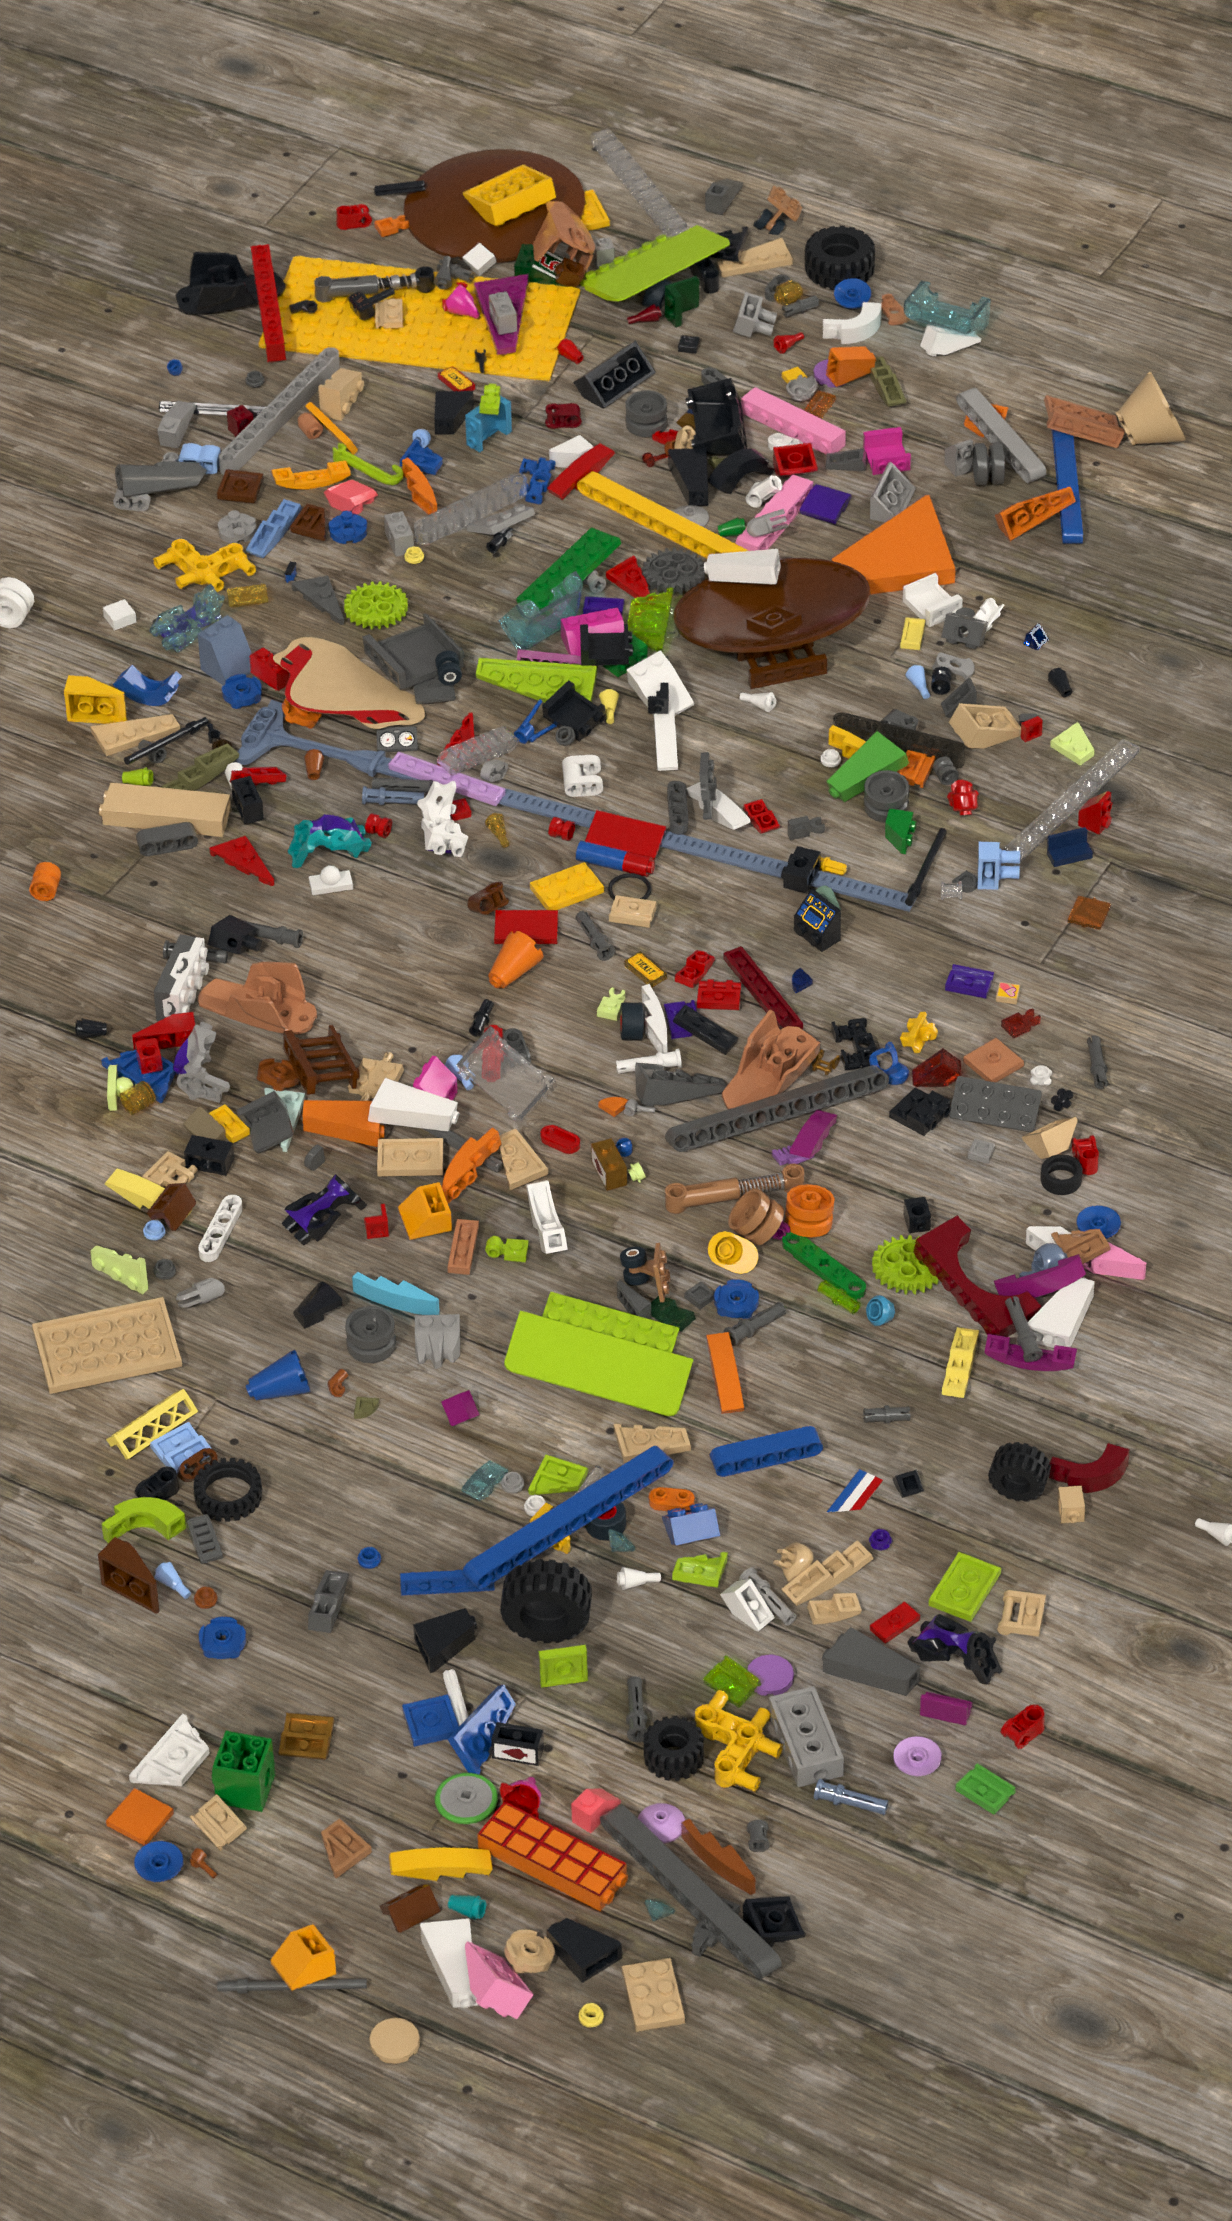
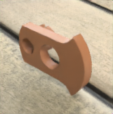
M884 294L882 296L881 312L889 319V325H901L911 320L913 312L906 311L894 299L892 294ZM895 310L898 311V313H891L890 311Z

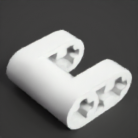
M580 755L564 758L562 761L565 793L568 796H595L603 791L602 778L595 775L601 770V762L598 756Z

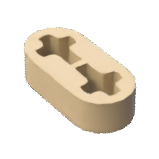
M684 426L678 431L674 449L693 448L691 439H694L696 432L692 427Z

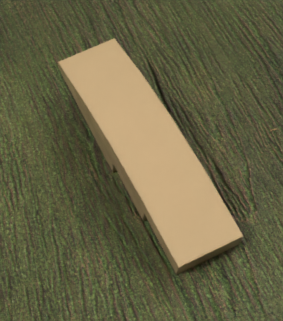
M857 1540L842 1553L837 1550L822 1563L818 1560L815 1561L781 1590L797 1606L838 1585L872 1561L873 1557Z

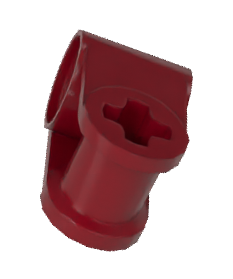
M552 403L545 407L547 414L545 419L546 427L550 429L577 428L581 425V412L577 404Z

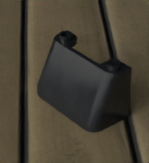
M732 378L687 389L688 398H686V404L688 409L693 411L696 430L694 439H691L693 448H706V454L730 455L738 450L748 448L742 405Z

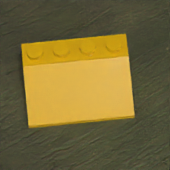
M525 165L518 166L463 192V196L485 221L495 226L503 225L505 221L518 218L520 214L532 211L535 207L541 204L544 205L556 198L552 178Z

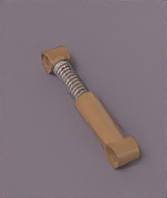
M788 1164L780 1173L776 1175L774 1173L773 1175L769 1174V1176L765 1175V1177L762 1175L761 1178L759 1176L757 1178L750 1177V1179L746 1178V1180L742 1179L741 1181L735 1177L686 1186L680 1183H672L665 1189V1208L670 1213L679 1214L685 1211L687 1207L740 1199L742 1193L744 1195L749 1190L755 1188L762 1190V1192L764 1190L767 1192L768 1189L771 1191L772 1188L774 1191L775 1188L777 1190L784 1189L788 1193L792 1188L804 1185V1169L799 1164Z

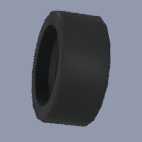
M1063 1154L1053 1155L1042 1163L1040 1180L1042 1186L1048 1192L1056 1195H1068L1077 1191L1081 1186L1083 1169L1081 1163L1076 1158ZM1056 1170H1065L1074 1176L1061 1180L1051 1177L1049 1174Z

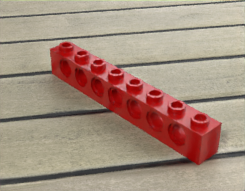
M269 244L251 246L252 265L267 362L286 360L285 342Z

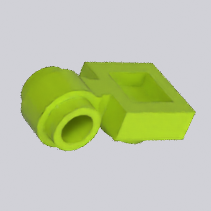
M489 383L484 387V395L481 396L479 413L498 415L501 403L500 386Z
M492 1236L486 1242L485 1251L492 1258L504 1255L505 1261L526 1262L529 1240L507 1238L506 1244H503L500 1237Z

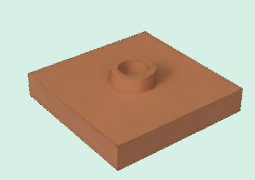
M997 1038L963 1057V1062L985 1081L998 1082L1024 1067V1061Z

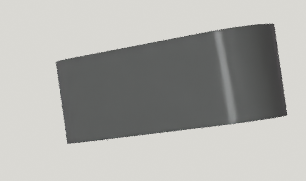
M190 822L143 829L136 835L139 851L144 856L188 850L196 847L198 844L195 827Z

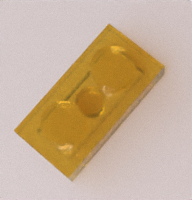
M265 584L226 589L229 607L268 602Z

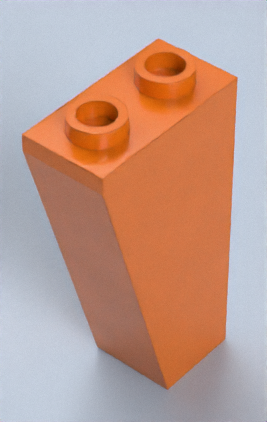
M304 1100L302 1115L304 1131L378 1147V1139L385 1138V1125L368 1121L372 1101Z

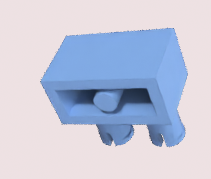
M979 842L978 889L998 890L999 880L1005 878L1019 879L1020 866H1001V863L1020 864V850H1002L1000 842Z

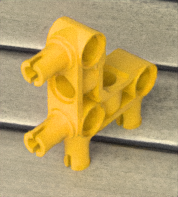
M177 539L171 543V547L168 548L167 552L153 558V563L157 569L173 563L185 573L175 578L179 589H183L192 583H197L200 585L208 584L216 592H219L224 588V582L219 578L237 569L243 570L248 576H252L256 572V566L248 560L247 555L243 552L242 545L239 543L228 544L220 548L219 551L209 556L200 555L195 550V547L186 540Z
M717 1690L709 1704L701 1705L695 1711L696 1727H700L701 1734L707 1739L717 1740L728 1745L725 1750H721L715 1761V1782L724 1788L739 1785L756 1792L760 1786L761 1778L748 1774L744 1770L756 1752L759 1751L778 1759L782 1753L783 1744L774 1742L763 1734V1728L771 1718V1714L767 1709L759 1708L752 1720L747 1721L722 1710L729 1697L724 1691Z

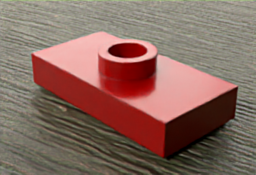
M904 1601L870 1624V1631L886 1644L920 1621V1614Z

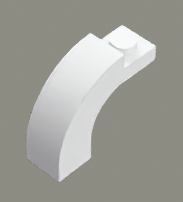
M863 302L861 313L852 319H823V339H841V344L857 343L868 339L880 327L881 303Z

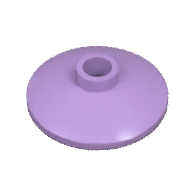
M916 1736L906 1738L898 1743L895 1747L893 1758L896 1766L902 1772L912 1776H924L934 1772L939 1767L942 1755L940 1748L935 1742L925 1737Z
M658 1803L650 1805L643 1809L638 1816V1819L663 1843L672 1842L681 1836V1822L685 1821L684 1815L678 1808L670 1804Z

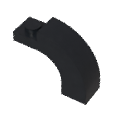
M752 448L741 449L722 460L712 472L708 482L719 491L731 494L737 483L746 474L760 472L771 476L774 468L769 465L770 461L757 450Z

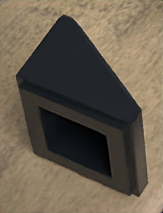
M917 1470L903 1473L893 1478V1482L902 1498L924 1492Z

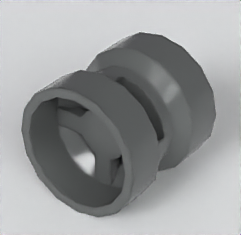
M941 757L934 762L933 770L938 775L941 784L950 785L958 779L959 773L950 758Z

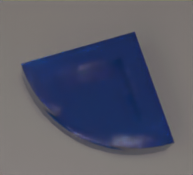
M801 968L797 969L792 975V989L795 993L813 985V979Z

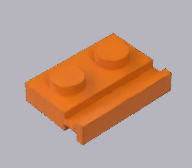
M907 750L906 755L909 764L897 772L907 779L909 785L915 786V784H918L923 788L933 768L935 756L932 755L931 758L927 757V754Z

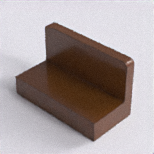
M185 1183L168 1184L147 1214L150 1219H164L171 1231H176L196 1205V1200Z
M420 1884L379 1905L384 1915H390L395 1929L399 1933L440 1912L431 1887L426 1884Z

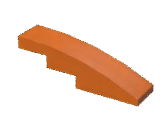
M409 458L402 460V470L404 477L407 479V488L412 491V501L434 520L437 519V502L427 478Z
M729 1332L706 1335L721 1414L744 1411L740 1381Z

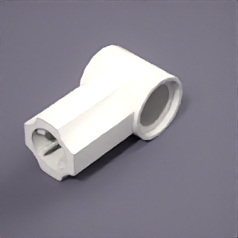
M771 475L762 482L754 483L746 496V502L752 507H760L763 501L782 489L781 480L777 476Z

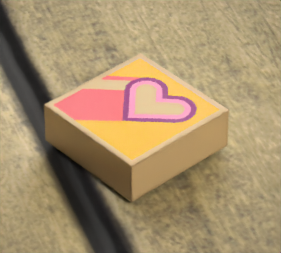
M999 982L996 1002L1017 1005L1020 985Z

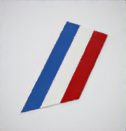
M859 1469L827 1512L861 1510L883 1480Z

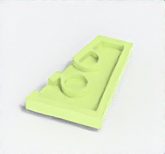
M95 1246L91 1250L92 1266L96 1270L106 1273L112 1279L122 1282L131 1290H136L141 1294L148 1290L144 1258L139 1257L135 1260L126 1253L120 1256L115 1250Z

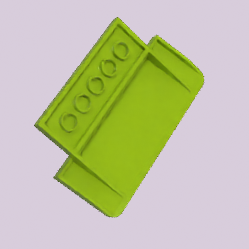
M695 225L676 236L659 235L656 237V240L643 243L642 247L628 251L627 255L616 257L613 259V262L599 266L598 270L585 273L580 286L585 287L586 291L605 300L622 301L729 246L730 242L727 238L699 225Z
M550 1291L543 1316L520 1310L505 1357L504 1366L512 1373L661 1415L674 1416L679 1411L693 1359L672 1353L679 1327Z

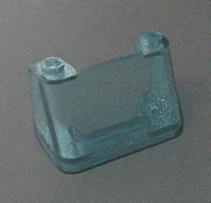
M921 280L904 301V313L909 319L963 334L983 332L989 324L990 298L981 297L977 304L973 302L970 305L969 310L939 302L938 293H933L929 288L930 283Z
M574 571L565 577L559 585L551 589L553 599L548 603L549 605L541 610L538 609L534 602L525 600L513 607L498 621L516 649L528 650L560 631L561 619L578 616L583 588L580 576Z

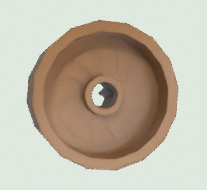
M757 1188L751 1189L732 1208L728 1224L732 1230L743 1235L745 1239L755 1246L762 1245L780 1227L784 1217V1209L775 1200L769 1199L768 1195Z

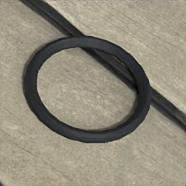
M633 873L619 875L612 879L608 885V894L613 900L616 896L612 892V886L622 878H637L646 884L647 892L640 899L646 900L651 894L652 889L650 882L645 877Z

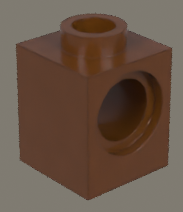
M564 257L554 270L556 282L567 287L577 288L584 278V265Z

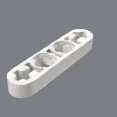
M228 1195L222 1200L198 1247L199 1257L202 1261L212 1262L220 1255L243 1209L242 1200L239 1196ZM223 1218H227L230 1220L227 1223L219 1222V1220ZM216 1233L222 1235L220 1238L211 1237L213 1234Z

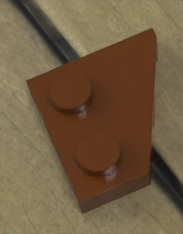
M306 504L290 526L291 533L325 541L324 508Z

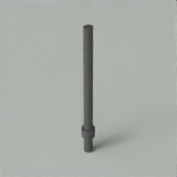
M247 1978L237 1979V1981L217 1982L218 1992L237 1991V1994H246L248 1991L291 1990L284 1980L248 1981ZM324 1979L295 1990L367 1989V1979Z

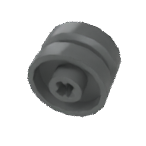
M643 390L635 392L627 398L625 402L626 428L630 433L640 437H652V434L660 431V433L665 431L667 427V401L662 394L656 391Z
M992 442L989 445L988 452L984 443L973 444V474L976 486L986 485L989 476L993 485L1004 484L1005 459L1001 442Z
M884 770L873 773L867 778L864 785V810L870 818L885 823L889 809L908 810L909 783L903 775L895 771Z
M365 1306L351 1312L347 1317L345 1324L346 1344L349 1354L355 1360L363 1363H376L391 1356L396 1346L395 1322L393 1316L386 1309L378 1306Z

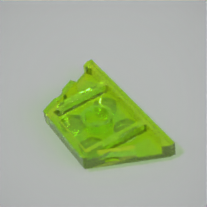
M667 588V592L658 595L654 592L645 597L631 600L627 622L628 631H632L633 635L657 652L661 650L663 653L674 593L673 588Z

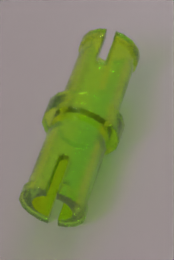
M826 1279L817 1288V1291L831 1299L834 1305H840L852 1315L857 1313L861 1306V1303L847 1295L844 1289H838Z

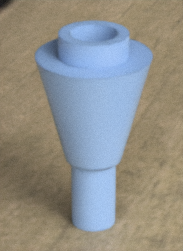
M911 666L905 674L906 678L920 691L923 699L929 698L930 693L926 687L924 667Z
M451 1055L446 1060L445 1066L462 1082L466 1090H471L474 1085L468 1077L464 1057L462 1055Z
M171 1562L161 1563L155 1570L154 1579L176 1590L184 1599L189 1598L191 1592L182 1584V1580Z

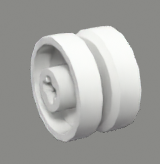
M10 577L1 578L0 626L16 628L22 624L26 615L31 610L34 604V595L31 589L22 581Z

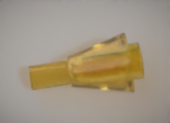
M499 813L489 815L485 825L499 839L502 848L508 847L510 844L506 837L504 816Z

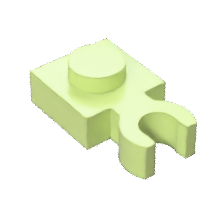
M612 987L609 990V997H603L597 1009V1017L617 1021L620 1016L621 1003H624L625 990L616 995L615 988Z

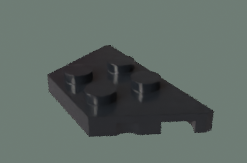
M742 227V232L734 234L732 230L716 233L727 238L730 245L708 257L739 262L749 234L748 227Z

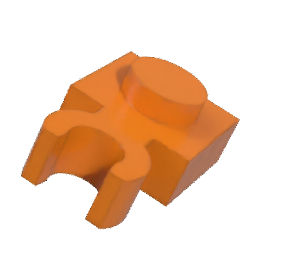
M400 215L396 219L388 217L374 221L375 228L381 237L398 233V229L409 228V221H405V215Z

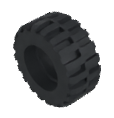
M840 225V227L830 226L827 229H820L819 232L816 231L807 240L805 245V271L807 276L816 285L819 284L823 288L828 287L830 290H835L837 284L846 279L855 278L867 282L875 271V244L868 234H865L860 229L856 230L855 227L848 228Z
M536 1559L535 1562L526 1561L522 1566L518 1565L513 1568L505 1577L500 1614L509 1629L514 1633L517 1632L522 1638L527 1637L530 1638V1641H543V1643H550V1641H555L556 1643L563 1642L564 1639L570 1640L574 1638L575 1634L578 1635L587 1626L590 1617L592 1588L583 1573L580 1574L577 1568L574 1566L571 1568L565 1562L558 1563L552 1559H549V1561H543V1559Z

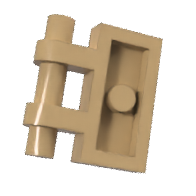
M167 1151L142 1178L164 1188L168 1184L189 1183L198 1170L194 1165H191L188 1169L185 1168V1159ZM176 1175L180 1176L177 1180L173 1179Z

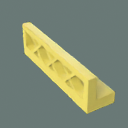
M181 1389L106 1440L110 1447L117 1445L127 1460L150 1445V1442L165 1435L197 1413L198 1410L186 1391ZM182 1400L190 1410L185 1415L176 1413L178 1403ZM162 1414L171 1415L170 1425L167 1427L159 1425L160 1415ZM144 1426L154 1427L151 1438L141 1437ZM128 1437L136 1439L135 1449L131 1452L128 1451L123 1443Z

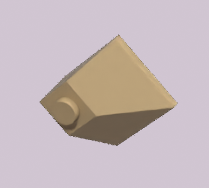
M1076 1117L1053 1121L1022 1136V1139L1040 1159L1059 1155L1069 1148L1078 1120Z

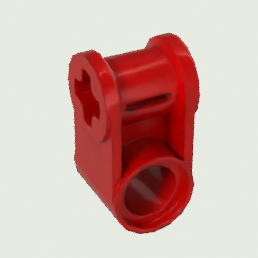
M365 204L343 205L336 209V226L341 230L366 228L372 223L369 208Z
M1094 1135L1084 1139L1072 1138V1153L1081 1163L1082 1174L1093 1175L1097 1173L1099 1151Z
M1035 1704L1027 1706L1016 1716L1004 1723L1000 1731L1001 1735L1011 1739L1017 1749L1024 1748L1031 1740L1044 1731V1709Z

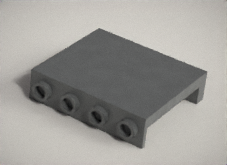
M426 613L423 614L424 625L377 642L370 634L362 636L364 653L400 690L435 678L438 675L435 659L443 651L455 652L459 656L460 668L464 667L463 658L465 654L463 649L458 647L454 640L445 633L444 629L440 628L435 620L431 619Z

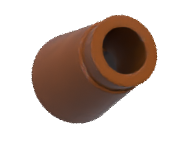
M311 749L307 751L304 760L308 778L310 780H317L320 777L324 756L320 750Z

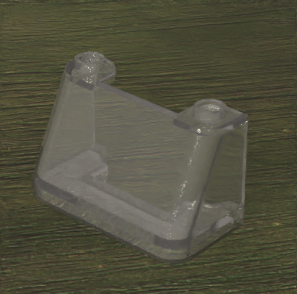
M490 1026L457 1063L458 1074L466 1081L468 1079L472 1080L508 1111L506 1114L515 1122L517 1120L523 1121L557 1087L556 1080L549 1074L543 1077L542 1070H538L507 1044L505 1039L498 1036L499 1032Z

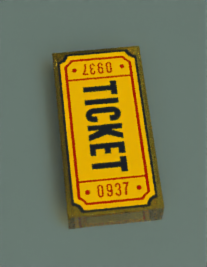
M641 951L624 960V966L645 984H650L651 988L667 979V973Z

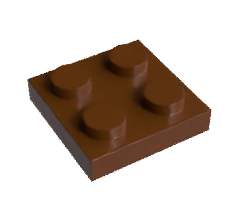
M226 469L217 491V499L255 503L264 480L263 473Z

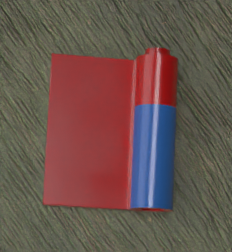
M596 810L585 841H580L578 844L576 860L648 877L649 874L654 872V861L664 837L666 826Z

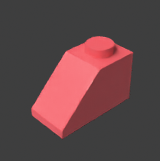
M602 1788L586 1789L571 1804L572 1822L591 1834L601 1824L600 1816L621 1804V1800Z

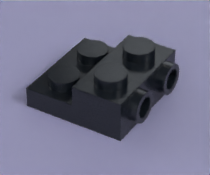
M915 1087L889 1111V1118L925 1136L937 1126L939 1121L949 1115L951 1110L950 1099L933 1090L927 1094Z

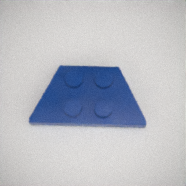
M136 1049L120 1053V1057L109 1060L106 1057L101 1060L102 1066L108 1069L109 1065H117L120 1078H129L132 1080L134 1087L159 1103L164 1101L176 1074L173 1071V1063L162 1056V1071L141 1074L136 1057Z

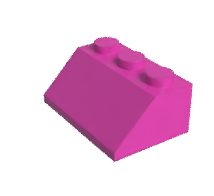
M618 608L561 619V638L569 655L581 656L580 624H588V633L624 632V622Z

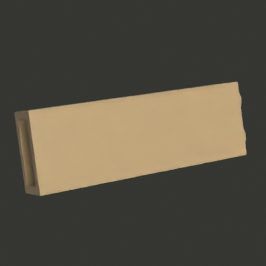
M110 783L108 791L105 790L104 803L100 804L99 816H102L103 825L140 829L190 822L194 825L196 834L223 837L231 812L230 794Z

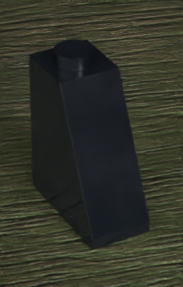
M435 391V435H452L456 433L465 421V415L474 409L473 391Z
M466 1608L413 1624L414 1641L430 1673L437 1671L475 1640L477 1623L475 1617L470 1616Z
M565 1918L560 1922L552 1924L547 1929V1938L552 1942L555 1954L582 1983L622 1959V1944L618 1940L573 1920Z

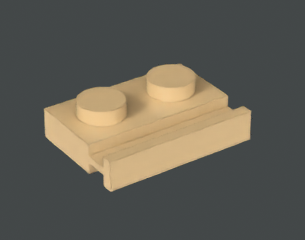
M387 299L384 302L375 303L376 329H379V326H384V328H403L402 299Z
M616 895L611 913L609 914V922L650 928V923L657 908L656 901Z
M217 1794L198 1809L199 1812L190 1816L191 1820L219 1851L223 1850L222 1847L224 1845L230 1844L247 1829L244 1823Z

